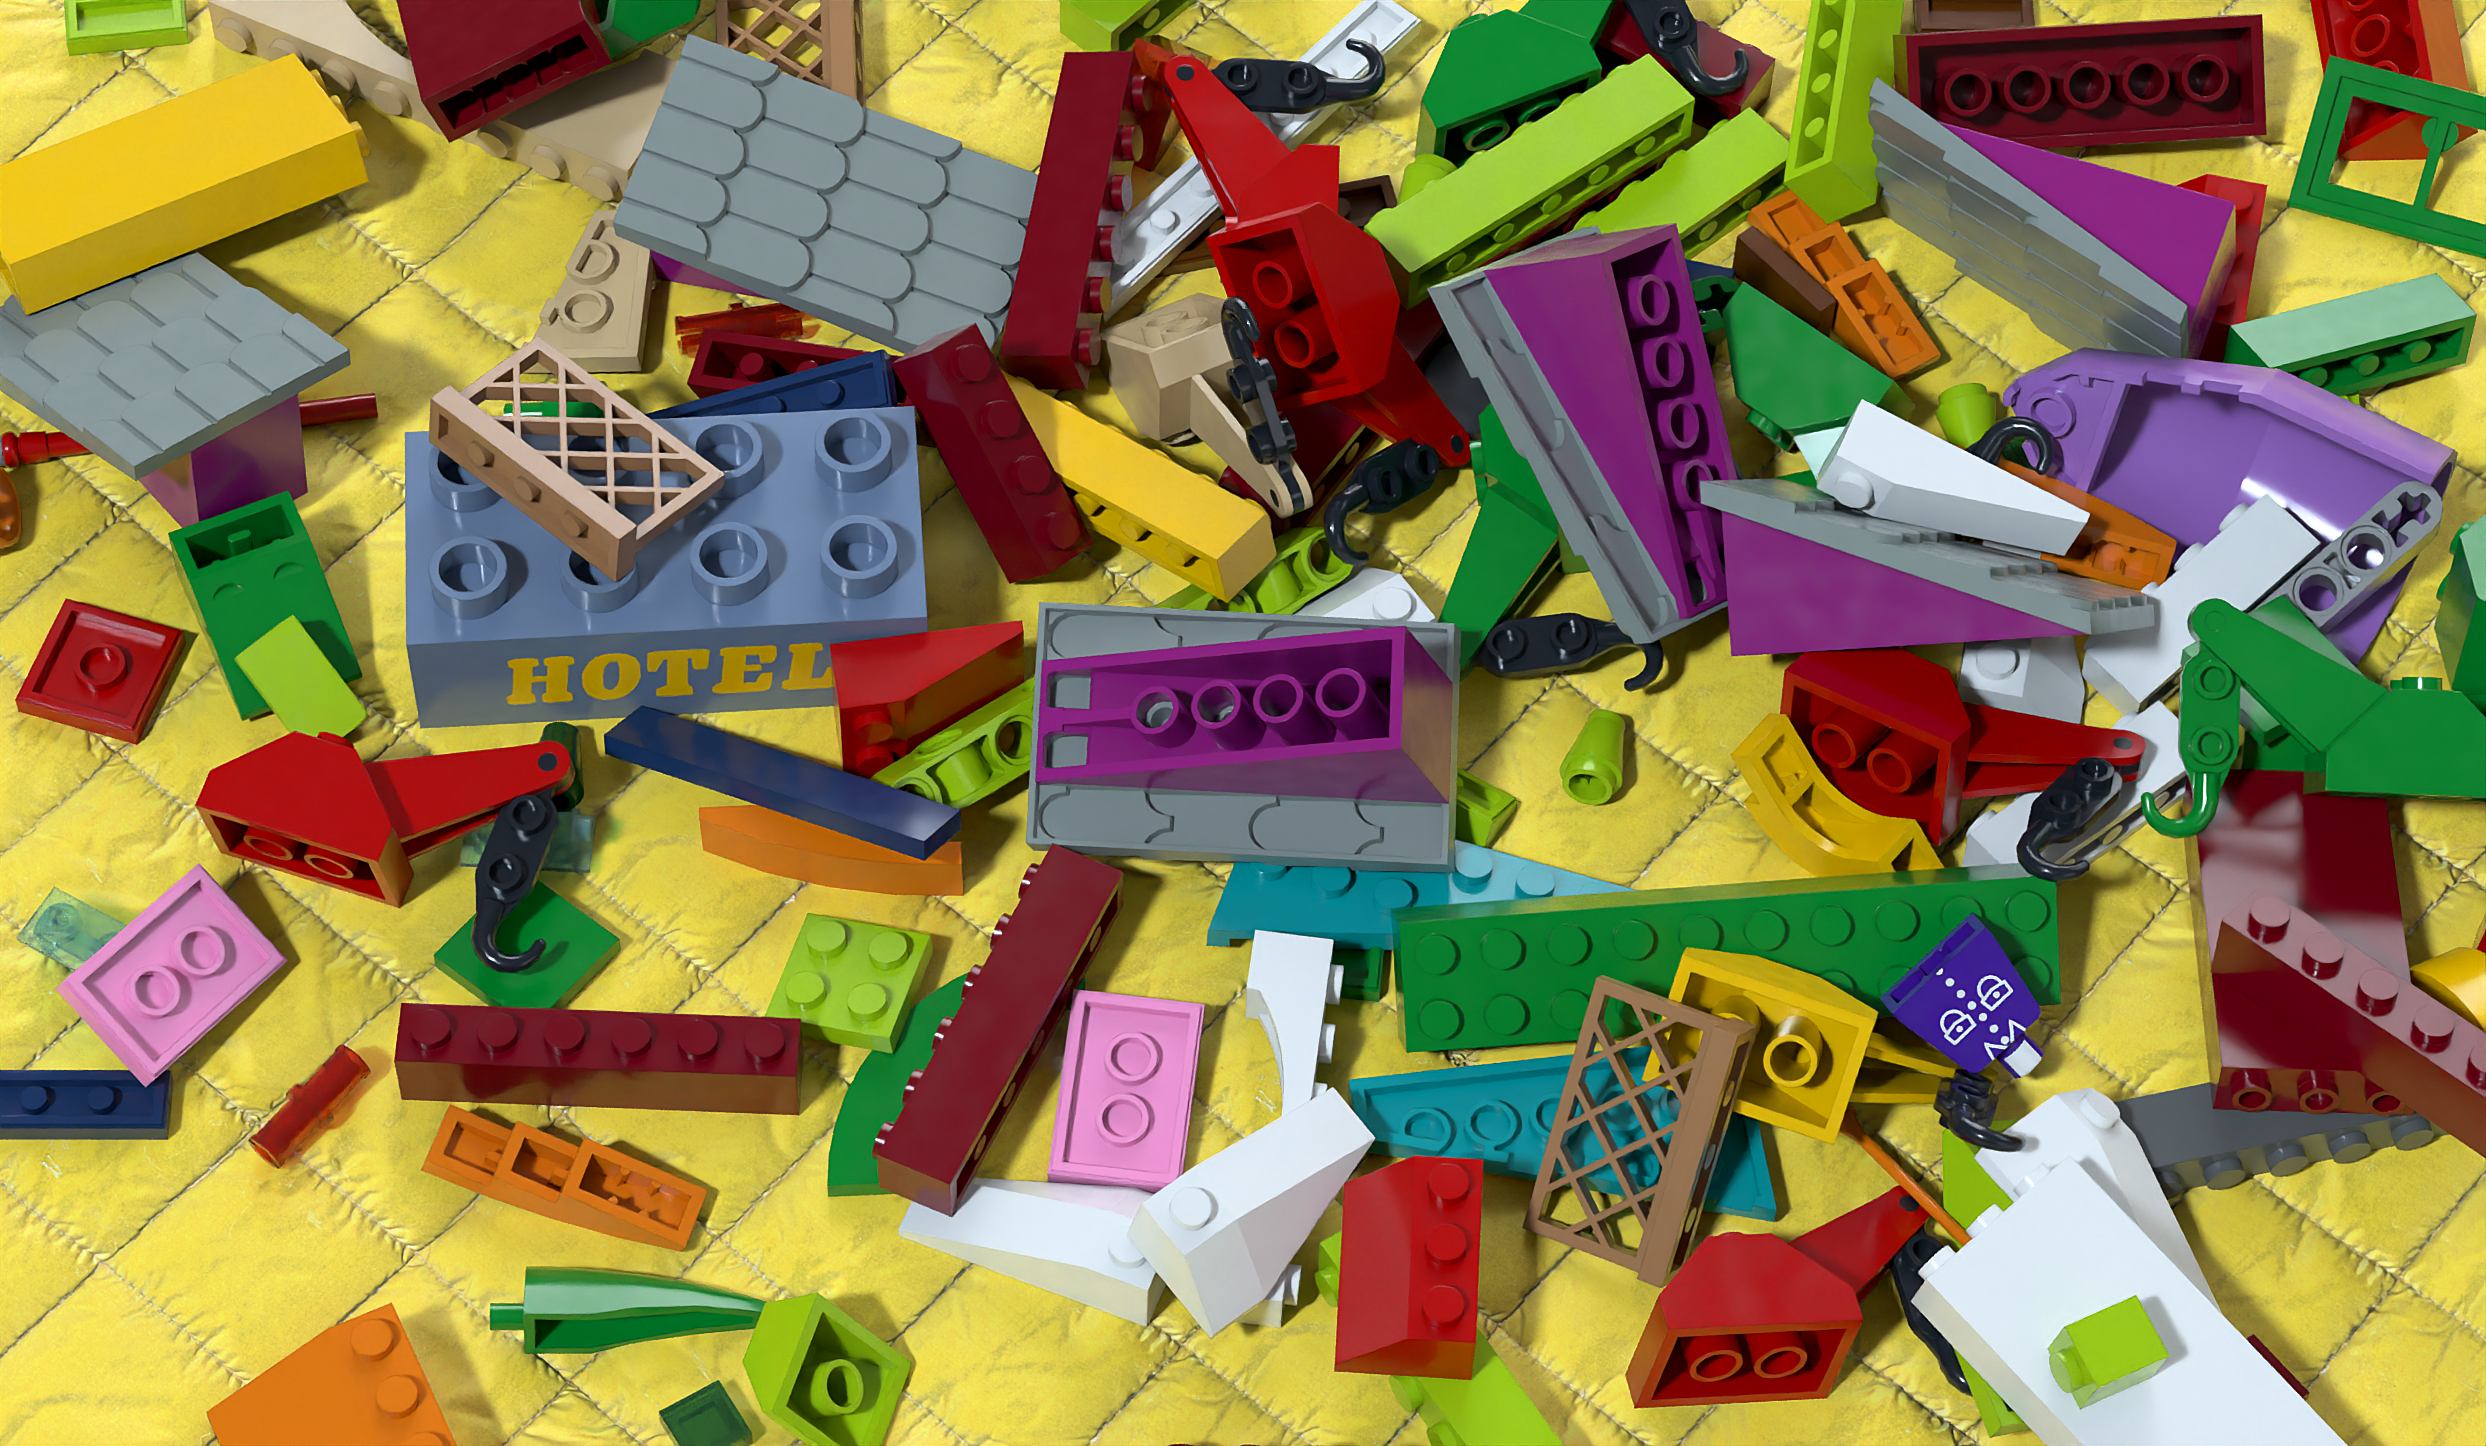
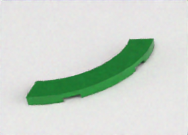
M968 973L948 982L910 1009L893 1054L872 1050L860 1066L845 1094L834 1126L828 1159V1197L894 1194L879 1187L877 1159L872 1157L876 1137L886 1121L896 1122L904 1107L902 1105V1097L913 1071L916 1068L925 1070L934 1054L931 1050L932 1042L941 1021L946 1016L954 1018L963 1003L961 1001V992ZM1085 976L1077 990H1086ZM1072 1000L1064 1014L1071 1012Z

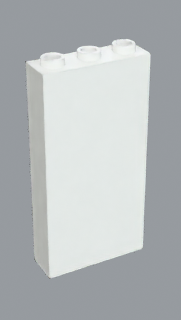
M2070 1155L2051 1171L2044 1163L2039 1164L2013 1189L2019 1197L2018 1200L2004 1212L1996 1204L1989 1207L1966 1230V1233L1972 1240L1957 1253L1949 1245H1946L1918 1272L1925 1281L1911 1302L2046 1446H2348ZM2137 1295L2170 1356L2152 1378L2080 1410L2071 1392H2064L2055 1381L2049 1365L2050 1353L2047 1348L2064 1326Z

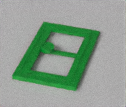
M2330 55L2287 206L2486 259V224L2425 208L2441 152L2451 149L2457 142L2458 127L2456 123L2486 131V96ZM2353 96L2431 116L2422 128V140L2429 148V152L2413 205L2328 183Z

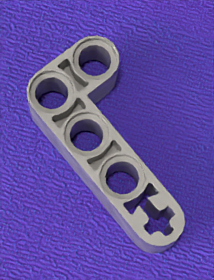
M2416 480L2403 482L2394 487L2255 609L2283 594L2325 636L2434 540L2438 535L2443 512L2442 500L2433 487ZM2405 506L2411 512L2422 507L2425 510L2423 525L2414 519L2408 521L2398 530L2395 544L2389 533L2398 527L2401 520L2402 507ZM2367 544L2378 549L2383 560L2375 568L2364 570L2351 564L2347 554L2355 546ZM2319 585L2326 587L2332 592L2335 602L2326 610L2313 611L2303 605L2299 597L2300 594L2310 586Z

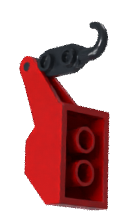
M1353 38L1346 41L1347 49L1360 53L1369 63L1367 74L1359 79L1339 78L1318 69L1310 63L1301 61L1231 58L1223 61L1215 69L1211 70L1199 59L1190 55H1179L1168 61L1164 69L1163 94L1176 115L1224 214L1225 227L1316 202H1321L1338 214L1340 146L1302 144L1292 152L1252 112L1307 114L1316 109L1339 102L1352 103L1368 99L1375 95L1384 84L1387 72L1384 56L1375 46L1364 40Z
M1321 202L1227 226L1205 238L1227 297H1241L1248 303L1257 320L1261 338L1259 341L1253 342L1255 347L1253 355L1256 358L1260 356L1266 357L1274 370L1278 389L1271 394L1277 412L1327 401L1393 443L1361 461L1355 467L1346 487L1328 503L1324 515V533L1334 555L1345 564L1353 566L1367 563L1369 561V554L1366 551L1356 552L1348 545L1344 530L1347 517L1354 513L1370 515L1388 513L1430 489L1439 470L1462 466L1469 461L1471 456L1469 434L1465 432V428L1448 410L1394 334L1400 298L1379 241Z
M1895 646L1804 652L1784 670L1780 714L1787 715L1814 762L1827 780L1849 800L1870 812L1887 817L1916 819L1927 840L1934 845L1939 846L1958 828L1962 799L2044 790L2033 801L2027 829L2021 835L2016 846L2018 862L2027 873L2038 879L2051 882H2067L2078 879L2089 871L2090 864L2086 860H2081L2071 865H2058L2045 860L2041 853L2049 845L2069 843L2076 837L2084 834L2119 799L2122 783L2132 782L2138 779L2142 773L2146 744L2144 739L2138 734L2128 730L2087 726L1964 702L1959 696L1948 669Z
M294 731L210 770L195 806L220 853L397 908L401 907L414 876L409 860L495 822L475 872L476 916L472 926L471 943L475 955L486 967L499 973H517L530 968L540 959L547 947L546 941L544 939H537L522 954L509 955L504 954L498 949L495 938L501 923L531 895L559 826V816L552 798L566 791L571 786L575 777V769L567 749L562 744L554 741L362 763L354 745L341 736L329 732H319L317 737Z
M1899 1185L1874 1200L1788 1243L1772 1233L1743 1234L1740 1232H1726L1718 1236H1707L1659 1294L1628 1366L1625 1377L1634 1409L1826 1399L1863 1322L1859 1305L1890 1270L1910 1329L1937 1358L1940 1370L1947 1381L1961 1393L1973 1397L1953 1346L1911 1302L1925 1281L1918 1274L1919 1270L1944 1247L1937 1239L1927 1235L1924 1230L1930 1214Z

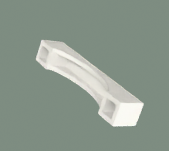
M1255 930L1246 987L1245 1018L1258 1019L1274 1053L1280 1077L1282 1117L1327 1091L1328 1084L1316 1082L1319 1062L1328 1064L1332 1062L1336 1024L1324 1023L1327 1003L1340 1004L1344 966L1332 964L1334 942L1332 939ZM1289 1263L1264 1302L1240 1318L1236 1323L1281 1328L1284 1304L1297 1306L1302 1265Z

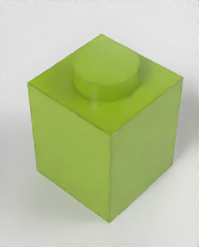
M2137 1295L2064 1326L2047 1348L2050 1353L2049 1365L2055 1381L2064 1392H2071L2080 1410L2152 1378L2170 1356Z

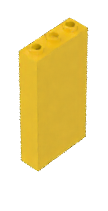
M291 53L0 165V276L27 316L368 182L369 179L363 161L364 157L370 155L368 141L357 121L349 124L346 111L337 95L329 97L320 73L316 69L308 71L296 54Z

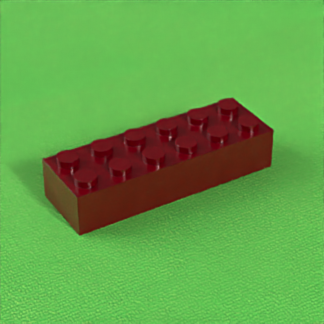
M2262 14L1893 35L1896 92L1936 121L2038 149L2267 135Z

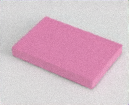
M198 863L55 989L146 1088L288 960L202 865Z
M1074 989L1047 1173L1048 1182L1136 1187L1155 1194L1183 1175L1205 1004Z

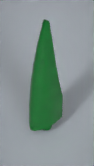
M526 1266L524 1303H490V1330L524 1331V1354H592L645 1341L704 1333L755 1329L763 1307L768 1302L701 1284L638 1273L573 1267Z

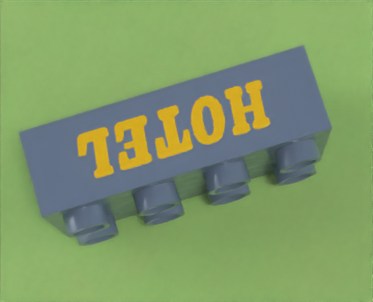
M915 407L651 419L725 474L724 487L635 553L634 569L617 582H614L429 442V431L405 432L406 648L420 729L626 718L641 705L670 715L834 706L830 644L928 632ZM521 434V439L535 450L559 451V435ZM567 435V451L605 452L604 436ZM613 436V452L651 453L650 445L639 437ZM568 469V474L583 486H606V470ZM614 470V486L652 487L651 471ZM660 471L661 487L688 488L697 481L686 472ZM615 504V509L637 526L653 514V505Z

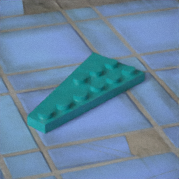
M1454 839L1455 873L1356 871L1350 867L1271 866L1260 862H1235L1208 928L1206 946H1230V939H1254L1255 930L1332 939L1334 940L1333 946L1335 949H1371V947H1381L1384 950H1393L1391 908L1637 890Z
M1652 1046L1620 1050L1637 1087L1646 1083V1081L1642 1080ZM1574 1054L1350 1079L1348 1084L1350 1108L1375 1137L1367 1152L1405 1159L1415 1155L1483 1159V1172L1536 1181ZM1607 1057L1589 1066L1585 1083L1597 1107L1625 1093ZM1655 1086L1641 1093L1659 1130L1677 1121L1681 1104L1674 1091ZM1629 1100L1601 1113L1618 1149L1646 1137ZM1580 1102L1578 1103L1574 1118L1585 1113ZM1732 1111L1703 1210L1770 1222L1775 1221L1777 1208L1757 1119ZM1589 1120L1571 1128L1566 1144L1578 1169L1606 1156ZM1674 1131L1662 1136L1667 1148H1669ZM1650 1143L1622 1156L1639 1192L1658 1184L1662 1166ZM1610 1162L1582 1176L1590 1191L1626 1197ZM1561 1164L1556 1180L1566 1176ZM1570 1182L1563 1185L1567 1187H1572ZM1655 1194L1643 1200L1653 1201Z

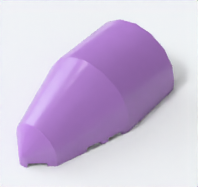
M2082 347L2024 372L2016 377L2003 393L2004 407L2011 405L2015 416L2029 417L2036 420L2050 433L2054 444V457L2045 475L2063 481L2110 503L2177 541L2168 571L2171 575L2168 578L2176 572L2174 566L2188 548L2197 542H2201L2206 546L2221 533L2219 531L2221 522L2236 506L2245 502L2250 507L2266 492L2321 542L2318 552L2320 553L2394 487L2403 482L2415 480L2433 487L2443 501L2458 456V452L2448 446L2283 370ZM2025 437L2026 440L2022 447L2030 464L2036 469L2039 460V449L2034 441ZM2405 506L2402 507L2400 523L2398 527L2389 533L2395 544L2398 530L2408 521L2414 519L2423 525L2425 510L2422 507L2413 512L2409 511ZM2367 544L2357 545L2347 554L2351 564L2364 570L2375 568L2383 560L2379 550ZM2418 555L2325 635L2356 668L2382 628ZM2319 585L2308 587L2299 596L2303 605L2313 611L2326 610L2335 602L2332 592L2326 587Z

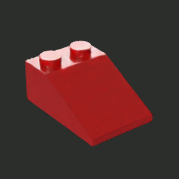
M1022 620L830 644L834 717L843 771L856 776L871 778L877 772L911 753L927 739L1024 683V630Z

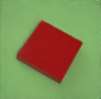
M66 598L15 699L18 712L137 745L186 645L184 631Z

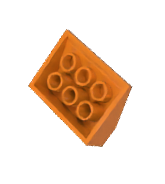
M392 1302L326 1329L206 1412L220 1446H457Z

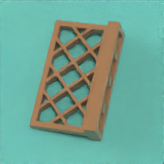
M715 0L716 44L741 53H745L750 49L763 57L764 61L778 65L780 69L789 75L853 97L859 101L861 106L866 107L862 0H820V7L804 22L788 13L798 1L802 0ZM756 7L764 12L746 31L731 22V11ZM776 22H779L792 30L793 33L774 50L759 39ZM808 40L822 49V53L804 69L789 58ZM822 74H823V80H821L820 78H818V77L821 76Z
M539 336L462 391L458 392L448 385L430 399L429 442L614 582H617L634 569L635 553L724 487L725 474ZM538 362L557 376V384L520 383V375ZM484 400L512 401L513 416H491L477 405ZM520 401L558 402V417L521 416ZM566 402H591L604 411V418L566 417ZM521 434L559 435V451L535 450L521 439ZM567 435L604 436L605 452L567 451ZM613 436L639 437L650 445L651 453L613 452ZM568 469L606 470V486H583L568 474ZM614 470L651 471L652 487L614 486ZM660 471L686 472L697 481L688 488L661 487ZM615 504L653 505V514L637 526L615 509Z
M1605 975L1596 977L1522 1228L1638 1272V1280L1659 1288L1667 1286L1688 1259L1758 1026L1735 1017L1724 1020ZM1610 997L1631 1004L1644 1029L1617 1044L1604 1021ZM1650 1011L1667 1017V1019L1656 1024ZM1676 1022L1704 1031L1696 1058L1677 1067L1660 1033V1030ZM1648 1037L1665 1073L1637 1087L1620 1050ZM1598 1039L1603 1051L1593 1055ZM1607 1057L1625 1093L1597 1107L1585 1083L1589 1066ZM1693 1068L1688 1085H1686L1681 1073ZM1669 1080L1681 1104V1109L1676 1122L1659 1130L1641 1093ZM1629 1100L1646 1137L1618 1149L1601 1113ZM1580 1102L1585 1113L1574 1118L1578 1103ZM1589 1120L1606 1156L1578 1169L1566 1143L1571 1128ZM1674 1131L1669 1148H1667L1662 1136ZM1650 1143L1662 1166V1172L1658 1184L1639 1192L1622 1156ZM1610 1162L1627 1199L1600 1212L1582 1176ZM1561 1164L1566 1176L1556 1180ZM1569 1182L1587 1216V1219L1571 1227L1545 1217L1552 1190ZM1655 1194L1649 1212L1643 1199ZM1630 1205L1643 1229V1235L1637 1252L1617 1245L1604 1221V1218ZM1591 1225L1596 1236L1580 1230Z

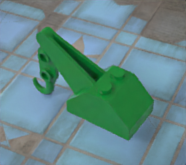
M2217 598L2208 599L2198 603L2190 611L2187 626L2190 635L2198 643V652L2187 661L2180 676L2178 753L2193 789V804L2190 812L2183 818L2169 819L2158 811L2153 795L2149 792L2143 793L2141 795L2142 813L2149 826L2160 835L2174 839L2190 838L2205 830L2214 819L2219 804L2221 787L2238 753L2241 686L2308 752L2304 759L2303 795L2486 802V717L2462 691L2442 690V678L2402 677V680H2390V690L2244 613L2225 600Z

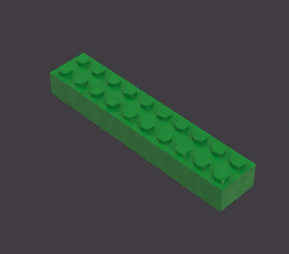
M2020 863L1391 908L1398 1038L1406 1053L1578 1040L1596 977L1605 975L1668 999L1686 947L1754 955L1818 976L1878 1011L1877 1018L1895 1017L1880 997L1971 913L1992 933L2038 1005L2061 1004L2056 882L2036 878L2027 873ZM1613 997L1609 998L1604 1021L1613 1038L1633 1036L1644 1030L1631 1004ZM1650 1011L1655 1023L1661 1022L1662 1015Z

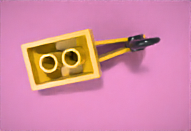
M1686 947L1668 999L1724 1020L1735 1017L1758 1026L1733 1107L1734 1112L1834 1145L1848 1102L1933 1104V1108L1941 1114L1939 1119L1941 1126L1950 1130L1954 1136L1965 1142L1985 1149L2009 1153L2020 1151L2025 1147L2026 1139L2023 1136H2010L1988 1128L1992 1124L1999 1099L1993 1093L1999 1074L1991 1067L1986 1066L1981 1072L1973 1075L1944 1054L1872 1032L1879 1012L1818 976L1754 955ZM1662 1016L1661 1021L1667 1019V1017ZM1680 1022L1660 1030L1677 1067L1696 1058L1704 1032ZM1653 1047L1642 1080L1646 1082L1665 1073ZM1867 1056L1941 1076L1861 1066L1863 1057ZM1693 1068L1681 1073L1686 1085H1688ZM1669 1080L1657 1085L1674 1091Z

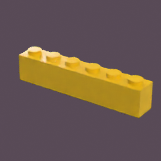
M1002 371L1084 525L1226 603L1277 556L1271 531V519L1265 509L1256 501L1248 498L1241 499L1219 487L1209 476L1201 473L1195 474L1174 463L1164 452L1158 449L1150 450L1127 438L1117 427L1110 424L1105 426L1082 414L1072 403L1065 400L1058 401L1037 390L1027 379L1020 376L1015 378Z

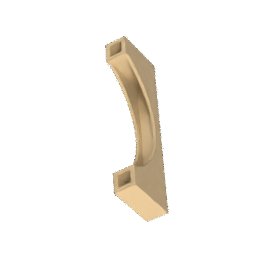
M208 0L214 38L229 49L237 52L245 51L268 61L295 53L308 71L316 69L320 73L325 85L332 91L340 94L349 93L375 104L388 114L403 115L427 125L434 132L444 136L421 101L411 60L401 56L382 43L361 23L345 0ZM644 48L635 60L606 71L584 76L459 139L481 147L486 153L494 157H506L531 167L545 178H558L585 189L597 199L603 201L612 200L620 204L638 157L642 153V147L657 110L661 106V100L677 61Z

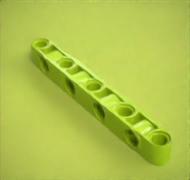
M1298 526L1274 539L1277 556L1228 603L1191 584L1152 608L1209 611L1211 605L1217 601L1221 611L1292 615L1301 609L1306 602L1344 580L1350 574L1353 565L1345 564L1334 555L1327 543L1324 528ZM1345 534L1348 545L1354 550L1352 541ZM1318 541L1323 553L1319 566L1314 569L1310 554L1313 545ZM1035 676L927 739L911 753L877 772L869 780L895 789H899L904 785L908 793L956 809H962L1030 770ZM1010 723L1014 731V742L1011 748L1006 753H1003L999 746V734L1002 728Z

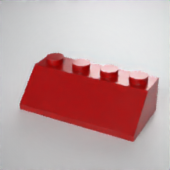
M2310 0L2323 75L2325 74L2329 56L2332 55L2470 92L2452 0ZM2353 96L2338 146V156L2344 161L2427 159L2429 148L2422 140V128L2431 116ZM2456 123L2458 139L2455 145L2478 133L2477 128Z

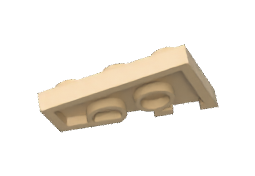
M595 210L565 266L567 276L554 299H547L539 314L541 324L533 337L535 339L539 336L586 372L642 370L654 266L650 249L615 235L613 219L617 210ZM537 362L523 373L551 372Z

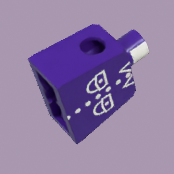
M1973 913L1969 914L1880 997L1898 1021L1973 1075L1981 1072L1996 1058L2015 1079L2021 1078L2033 1070L2044 1055V1051L2025 1032L2039 1018L2042 1010L1992 933Z

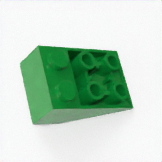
M289 491L168 533L177 575L242 721L272 711V709L235 662L234 658L291 615L297 618L345 683L362 678L361 669L312 541Z

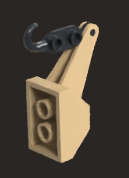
M1198 292L1099 332L1101 338V356L1098 362L1100 369L1139 434L1156 440H1162L1163 444L1181 442L1197 435L1258 492L1281 519L1313 506V497L1309 484L1290 453L1297 449L1294 431L1284 415H1278L1271 394L1278 389L1274 370L1266 357L1260 356L1256 358L1253 355L1255 352L1253 342L1260 340L1261 333L1257 320L1246 301L1239 296L1229 297L1225 300Z

